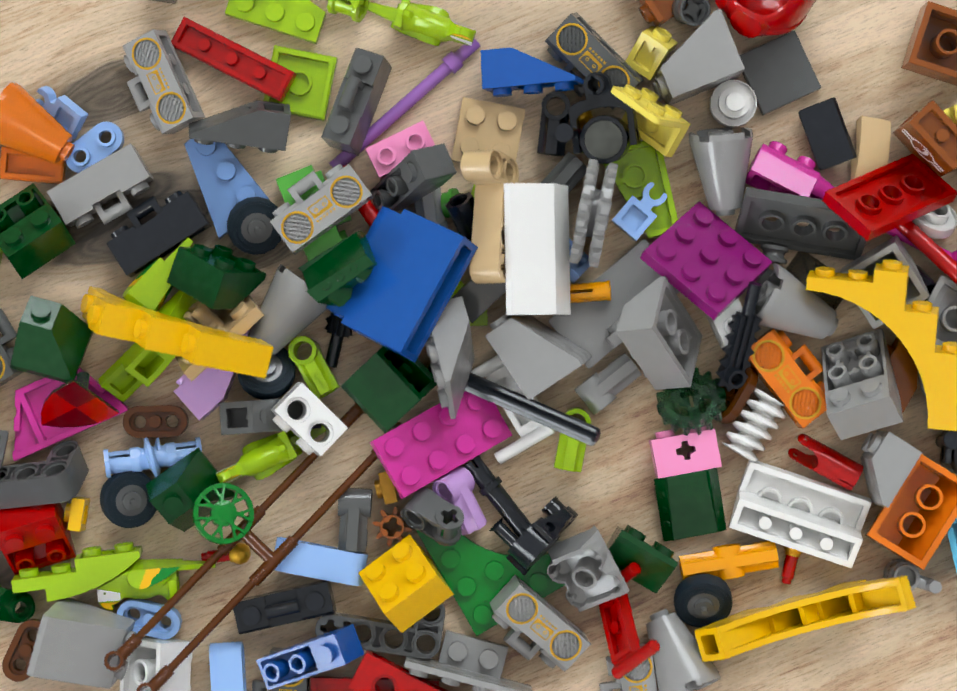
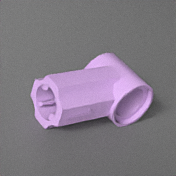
M459 466L433 482L432 490L438 496L462 510L464 522L460 528L463 536L481 529L486 525L487 521L472 492L475 488L472 474L465 467Z

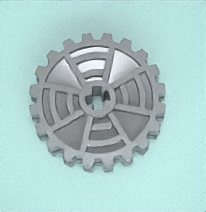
M589 159L578 207L569 263L578 264L580 262L586 237H590L592 241L588 262L590 267L598 268L605 230L607 231L612 205L611 199L618 168L616 163H609L606 167L602 189L599 190L596 189L599 163L598 160Z

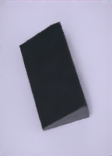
M835 97L798 112L819 170L837 166L857 157Z

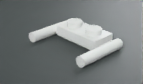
M498 355L471 370L473 374L483 378L486 377L489 381L524 395ZM503 408L521 438L494 453L495 458L502 464L554 434L555 430Z

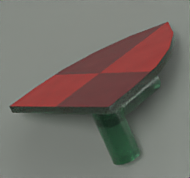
M82 371L77 373L76 380L72 379L62 384L45 399L41 409V425L60 428L93 425L119 414V410L88 389L90 375Z

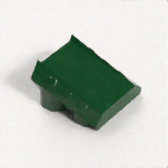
M358 231L303 264L298 269L303 273L308 288L306 292L314 300L321 304L342 307L350 299L353 287L357 283L364 282L377 263L366 235L362 231Z
M717 468L654 479V494L658 504L660 526L664 541L727 530Z

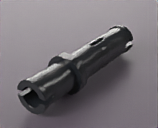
M480 455L474 457L471 460L472 462H468L463 467L472 474L475 483L480 488V494L489 499L519 538L532 524L500 484L502 480L499 476L495 477Z

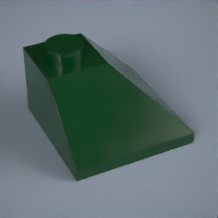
M30 296L19 323L10 368L69 384L75 381L93 331L63 304Z
M198 447L146 484L149 501L168 524L185 532L194 526L192 511L199 494L207 487L220 483L216 476L218 470ZM225 489L224 500H231L235 492ZM214 491L205 495L213 505L219 501ZM202 499L200 504H206L204 499ZM199 507L198 516L207 517L211 509Z

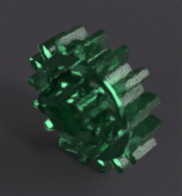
M695 368L691 387L663 389V392H658L656 394L658 400L656 406L663 424H670L673 432L678 431L680 427L683 428L685 436H688L691 429H695L698 435L702 433L701 427L706 426L710 430L714 429L712 420L722 421L721 411L727 410L725 388L717 385L719 378L713 380L710 371H707L702 376L700 375L699 368ZM689 396H692L694 407H691Z

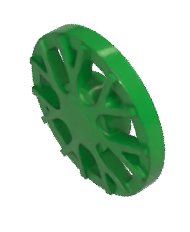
M229 483L214 484L203 490L197 497L192 511L193 522L197 531L206 540L215 544H231L243 538L250 530L254 520L253 504L247 493L238 486ZM225 489L235 492L232 502L224 500ZM211 491H214L219 499L214 505L205 496ZM202 499H204L206 504H200ZM244 500L247 510L237 512L234 504ZM199 507L210 508V517H199ZM237 516L247 521L244 529L233 523ZM199 520H204L205 523L201 525ZM210 521L218 526L212 535L204 530V527ZM230 525L233 537L223 539L222 527ZM235 530H238L241 533L236 536ZM217 533H219V537H220V538H216V537H214V536H215Z

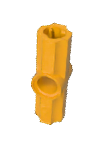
M768 540L740 545V543L712 547V550L678 555L682 581L696 574H712L726 580L743 577L745 573L779 568L776 545Z

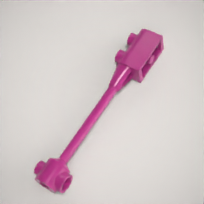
M771 141L769 145L764 143L761 145L747 171L745 182L757 189L823 199L825 192L834 188L819 172L814 170L816 164L812 159L806 156H799L797 161L785 155L787 152L786 146L777 141ZM896 228L886 232L893 237L898 235L901 241L916 248ZM942 248L951 258H953L957 262V250L951 253L950 251Z

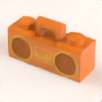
M774 328L769 329L757 339L758 342L752 345L751 349L755 353L748 358V361L751 363V367L757 371L758 377L775 399L784 405L782 408L796 426L804 428L826 411L824 383L821 380L816 383L813 379L823 371V366L806 344L792 352L789 347L793 344L782 330L776 332ZM799 357L810 372L805 375L794 360Z

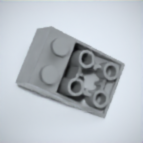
M462 296L448 301L425 343L427 355L431 360L430 364L434 382H437L438 386L437 392L441 408L448 407L450 419L456 418L475 360L470 322Z
M882 328L821 347L827 416L840 440L903 422L901 399Z

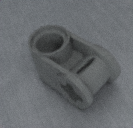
M420 488L400 512L403 521L408 526L419 530L440 545L452 546L459 542L461 538L460 527H462L464 522L462 510L438 496L431 489Z

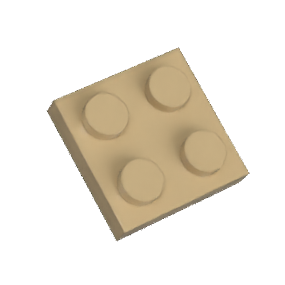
M463 97L451 160L460 163L461 157L465 152L498 150L516 160L526 109Z

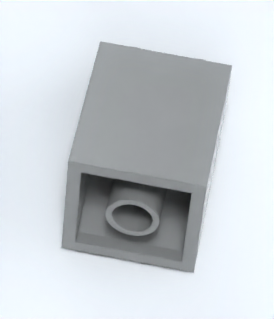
M721 8L715 10L660 67L655 76L656 82L653 83L654 91L659 95V101L664 100L666 104H675L715 88L725 81L737 79L745 70Z
M505 314L490 324L492 331L485 335L528 401L592 358L588 351L530 315Z
M71 598L58 600L42 615L26 675L110 689L118 679L122 680L124 678L128 662L126 661L124 669L120 672H112L105 667L104 658L109 652L117 651L132 634H136V632L132 631L135 620ZM114 656L110 660L111 667H116L120 663L119 656Z

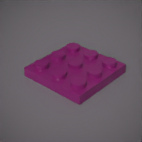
M700 201L648 246L640 257L642 261L660 276H665L673 287L714 321L748 289L749 282H755L772 264L769 258Z

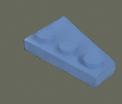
M190 139L184 144L219 239L228 234L227 220L230 211L238 202L250 197H261L270 200L225 143L214 142L211 145H204L195 142L194 139Z

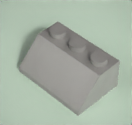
M658 277L623 306L620 320L616 324V332L630 351L631 357L636 360L644 376L648 378L655 390L691 387L702 334L666 277Z

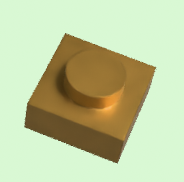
M386 471L379 472V479L374 480L377 498H384L385 505L398 502L397 490Z

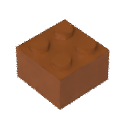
M927 1L920 8L901 66L902 69L957 86V10Z

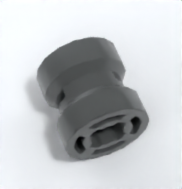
M708 0L673 1L672 14L680 23L698 26L710 16L711 8Z

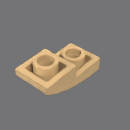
M863 115L856 120L857 149L855 153L857 157L851 159V180L888 164L891 121Z

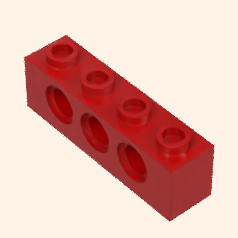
M370 650L366 651L348 688L354 691H378L376 682L381 678H389L394 683L393 691H448L425 678L409 674L410 670Z

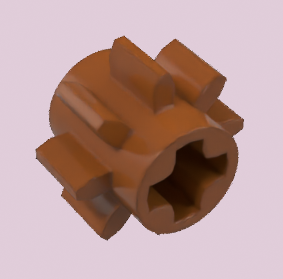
M395 506L393 514L389 515L384 509L380 510L384 519L382 521H373V525L380 527L381 531L376 535V539L382 536L388 538L387 545L389 547L393 539L398 538L399 541L404 539L402 536L404 531L411 532L413 530L410 526H405L402 517L398 515V506ZM391 518H396L397 524L402 526V529L396 530L394 535L389 534V529L384 527V522L389 523Z

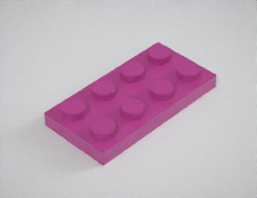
M464 391L455 419H450L448 407L441 408L439 403L371 441L370 444L399 496L403 499L513 435L494 403Z

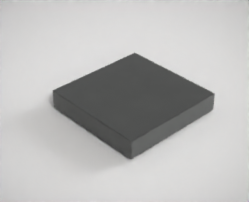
M795 30L740 55L745 70L742 72L747 84L755 92L757 106L762 116L821 89V85Z

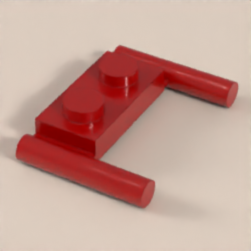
M632 562L624 568L621 574L625 582L628 583L641 572V567L636 562ZM628 594L599 604L612 664H614L611 672L614 678L621 679L660 650V645L656 640H650L640 648Z

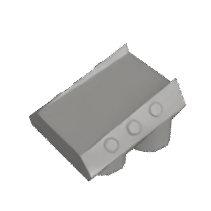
M595 526L561 542L558 540L548 550L551 562L547 568V574L554 582L565 584L567 588L565 593L566 599L571 605L577 607L579 612L627 594L629 591L607 545Z

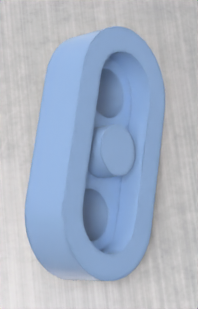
M112 122L97 124L72 143L75 147L66 160L67 166L72 171L80 173L120 150L124 144L122 130ZM105 132H110L112 135L108 143L101 141V136ZM84 151L86 159L78 163L76 155L78 152Z
M129 598L121 604L117 614L134 619L135 624L132 631L137 633L164 604L144 599ZM173 607L165 615L171 619V625H164L160 620L146 636L162 640L174 637L182 625V617L179 611ZM130 609H137L140 612V617H132Z

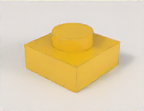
M74 497L71 503L66 504L64 522H68L67 530L77 532L86 530L90 498Z

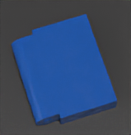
M382 206L366 234L377 265L364 282L357 283L353 287L352 295L344 306L327 305L326 309L343 319L341 323L356 333L416 362L478 247L466 237L411 211L403 209L400 214Z

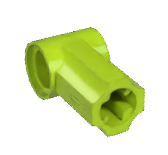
M306 336L294 338L288 346V354L290 359L296 364L309 390L318 399H321L340 388L321 353L320 345ZM309 343L312 347V354L308 359L301 360L297 354L298 349L302 344Z
M572 407L565 412V414L570 416L580 414L585 418L586 423L591 424L588 413L582 408ZM560 433L554 468L581 472L586 444Z

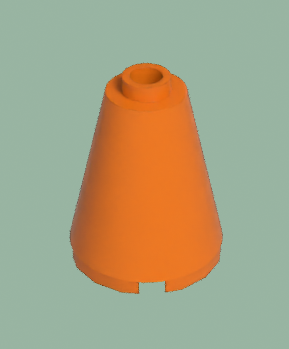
M13 82L10 83L0 93V145L55 164L60 160L66 161L75 147L71 143L73 136L21 85L14 84Z

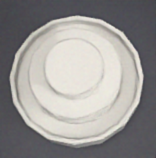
M728 80L721 83L713 91L710 97L709 109L713 118L719 124L725 127L737 128L745 125L754 116L757 109V97L754 90L747 83L740 80Z
M947 204L912 220V222L930 238L944 239L950 237L957 226V214Z

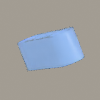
M277 537L275 550L286 540V538ZM299 540L297 542L298 545L274 569L275 571L352 586H362L363 580L358 572L366 567L368 554L338 550L337 547Z
M243 641L210 643L211 691H247Z

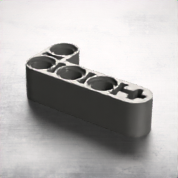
M68 440L57 444L50 451L46 461L2 466L0 474V510L62 503L74 498L80 491L89 472L78 443L74 440Z
M443 602L439 605L440 615L437 618L428 619L424 616L402 633L403 642L397 646L388 644L385 634L390 630L398 629L391 621L335 612L319 618L315 626V633L317 636L327 633V629L322 628V625H326L329 620H333L334 626L339 628L344 627L346 622H351L354 627L363 624L371 630V637L368 640H360L363 650L430 659L438 653L446 612L445 604ZM422 635H430L435 640V646L429 651L421 650L417 645V639Z

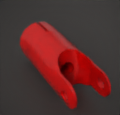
M800 434L798 436L799 443L812 450L815 455H808L798 449L791 448L788 450V455L791 459L849 491L854 488L863 472V465L808 435Z

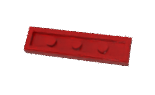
M183 17L171 40L175 49L281 103L297 75L295 72L186 17Z

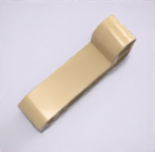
M498 150L465 152L461 157L460 168L463 178L475 185L471 242L478 247L470 261V276L475 284L506 283L504 183L519 182L518 164L514 158Z

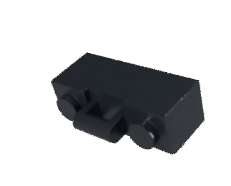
M180 190L173 193L164 200L166 205L163 207L152 196L127 212L134 226L128 228L125 225L117 229L110 235L112 240L106 243L127 276L134 277L158 258L162 259L176 250L187 238L193 239L212 226L190 192L182 193ZM155 210L157 216L142 225L140 219Z
M322 580L243 598L233 610L238 633L241 635L333 614L337 609L331 582Z

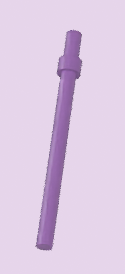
M474 38L472 46L464 44L456 52L453 53L451 51L442 59L443 63L370 126L361 151L451 72L455 74L464 66L462 62L481 47L477 40ZM342 151L329 164L332 167L338 164L344 166L357 155Z

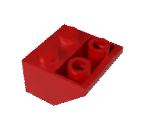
M60 503L0 510V549L15 575H18L21 569L34 567L39 569L76 557L70 530H67L68 524L64 522V510Z

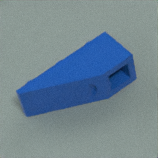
M512 47L480 50L482 89L493 93V97L512 96V91L524 90V94L543 93V88L555 87V91L560 92L574 90V85H580L584 82V79Z
M350 624L269 654L256 661L266 688L270 690L346 665L364 655V651L354 625Z

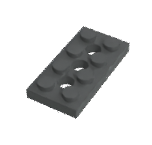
M746 187L735 231L749 243L783 246L789 248V250L856 260L861 257L866 240L822 202V199ZM775 217L778 219L776 221H768L765 218ZM806 222L809 223V225L803 227L797 225V223ZM836 227L840 228L841 230H839L838 232H833L828 229Z

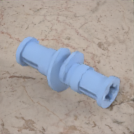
M145 437L143 438V448L131 447L128 450L108 452V449H104L106 477L112 478L111 474L128 471L141 472L147 469H151L154 477L160 475L162 467L170 468L198 447L202 451L200 437H195V441L169 442L164 445H160L159 438H156L154 446Z

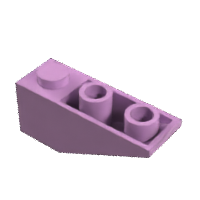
M251 329L243 334V336L249 337ZM207 367L193 381L185 374L176 381L179 387L173 392L198 420H204L219 406V403L227 399L237 373Z

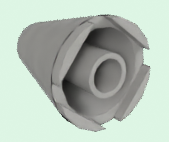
M730 127L699 130L697 134L689 133V143L710 210H716L717 216L734 215L735 209L741 208L753 140L752 128L741 127L740 133H734Z
M774 263L772 264L773 270L768 269L758 278L756 282L762 284L755 315L762 319L759 323L760 326L818 339H824L827 335L831 336L838 326L836 311L814 292L806 290V286L783 266Z
M280 264L260 308L264 316L253 325L249 337L261 339L274 347L272 354L276 355L327 310V305L314 300L306 292L308 290L306 282Z
M664 609L650 616L651 622L646 624L649 641L656 640L660 645V650L652 656L658 691L700 690L721 679L719 671L712 661H702L696 639L676 612L669 614L668 609Z

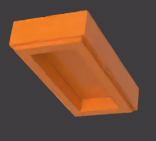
M2 146L0 179L57 185L65 181L66 161L60 160L55 164Z

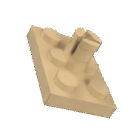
M248 295L234 309H226L219 316L213 313L206 305L197 301L188 309L189 311L185 312L183 318L192 323L243 335L264 314L253 298ZM175 356L182 372L191 381L207 368L194 365L181 356Z

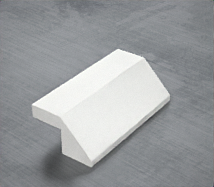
M504 183L506 315H571L568 185L554 183Z
M749 460L738 488L729 528L852 569L863 541L861 530L872 500L871 498L760 461L754 462Z

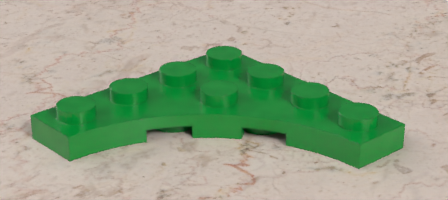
M416 530L442 577L453 592L454 598L476 636L498 624L492 618L494 612L490 606V601L514 575H517L543 598L565 586V584L554 582L547 574V568L551 562L549 553L544 554L524 576L506 558L507 554L485 549L466 536H462V534L459 542L455 545L443 546L419 530Z

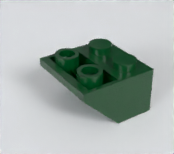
M34 183L0 205V249L21 279H24L76 244L62 220Z
M194 244L193 247L178 248L167 283L211 309H234L265 280L266 273L255 268V262L232 255L233 250L226 246L215 245L214 248H209L201 244Z
M382 347L348 378L341 387L374 423L386 433L437 385V382H434L433 374L418 358L416 362H413Z
M628 524L625 529L617 526L607 543V547L621 572L632 562L639 564L641 572L632 580L656 594L678 565V562L672 558L675 552L657 541L651 546L644 541L646 535Z

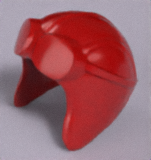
M715 0L717 7L721 8L727 15L731 26L740 35L748 38L781 35L793 31L803 22L816 0Z

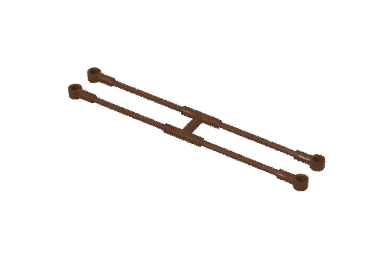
M355 402L340 420L349 429L363 413H366ZM397 422L387 432L400 426L402 423ZM374 449L370 451L371 454L294 535L292 537L288 536L273 552L251 529L266 515L265 511L319 456L314 452L310 456L308 455L260 506L257 505L254 508V520L248 533L234 543L219 544L217 546L218 550L136 634H132L117 651H111L106 654L104 658L105 667L112 672L123 670L126 659L142 643L141 640L223 555L226 556L242 540L264 562L249 577L250 580L176 658L168 666L164 665L148 683L140 684L136 690L143 691L145 688L150 687L152 691H158L174 675L173 671L255 586L258 587L289 553L293 551L298 545L297 542L376 459H379ZM243 519L237 526L244 529L247 521ZM235 530L236 536L241 533L238 530ZM232 532L225 539L232 538ZM114 656H119V665L116 667H111V658Z

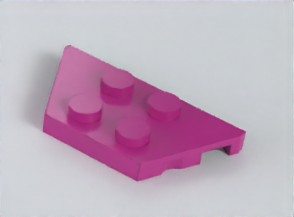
M79 368L74 382L119 413L109 419L129 410L126 404L102 388L99 382L82 368ZM44 377L15 390L16 417L14 418L15 445L12 452L13 460L18 461L107 420L82 427L60 428L42 426L41 411L44 403L51 394L67 385V383Z

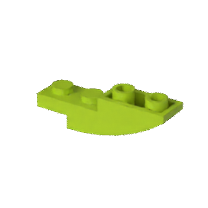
M179 290L158 312L185 320L183 318L185 312L189 311L188 309L198 300ZM134 343L98 379L99 384L113 396L124 402L142 384L149 387L176 355L146 350L137 343Z
M123 542L115 544L114 549L103 551L101 546L83 548L82 553L77 554L74 559L75 567H71V563H61L51 566L52 570L39 572L38 567L21 569L19 574L15 575L11 580L13 593L45 589L47 602L85 593L114 579L140 558L143 552L142 545L134 546L133 542Z

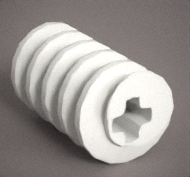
M756 388L753 392L759 400L748 399L746 403L752 411L742 410L740 412L745 422L734 421L733 426L738 433L728 431L726 437L731 444L723 443L742 457L757 462L758 458L752 451L754 449L765 450L759 440L761 438L766 440L772 439L767 428L777 430L779 428L774 421V417L783 419L786 417L780 409L781 406H784L782 403Z

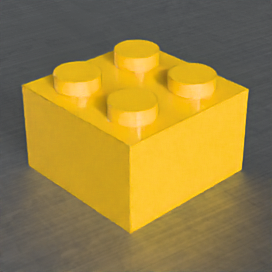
M410 534L358 572L384 615L401 633L453 595V592L427 553Z

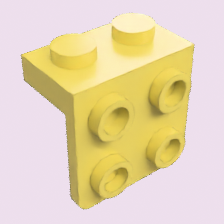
M628 84L625 87L613 86L610 92L635 110L640 138L664 156L672 157L691 125L681 117L682 111L670 104L663 105L658 101L659 95L647 88L642 87L640 91ZM625 112L622 120L628 125L627 113Z

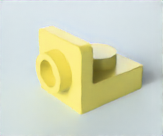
M651 26L642 31L626 62L633 70L651 81L655 78L669 52L675 49L678 42L671 38V33L659 26Z

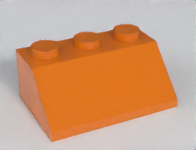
M921 454L888 508L882 507L865 536L924 570L957 518V475Z

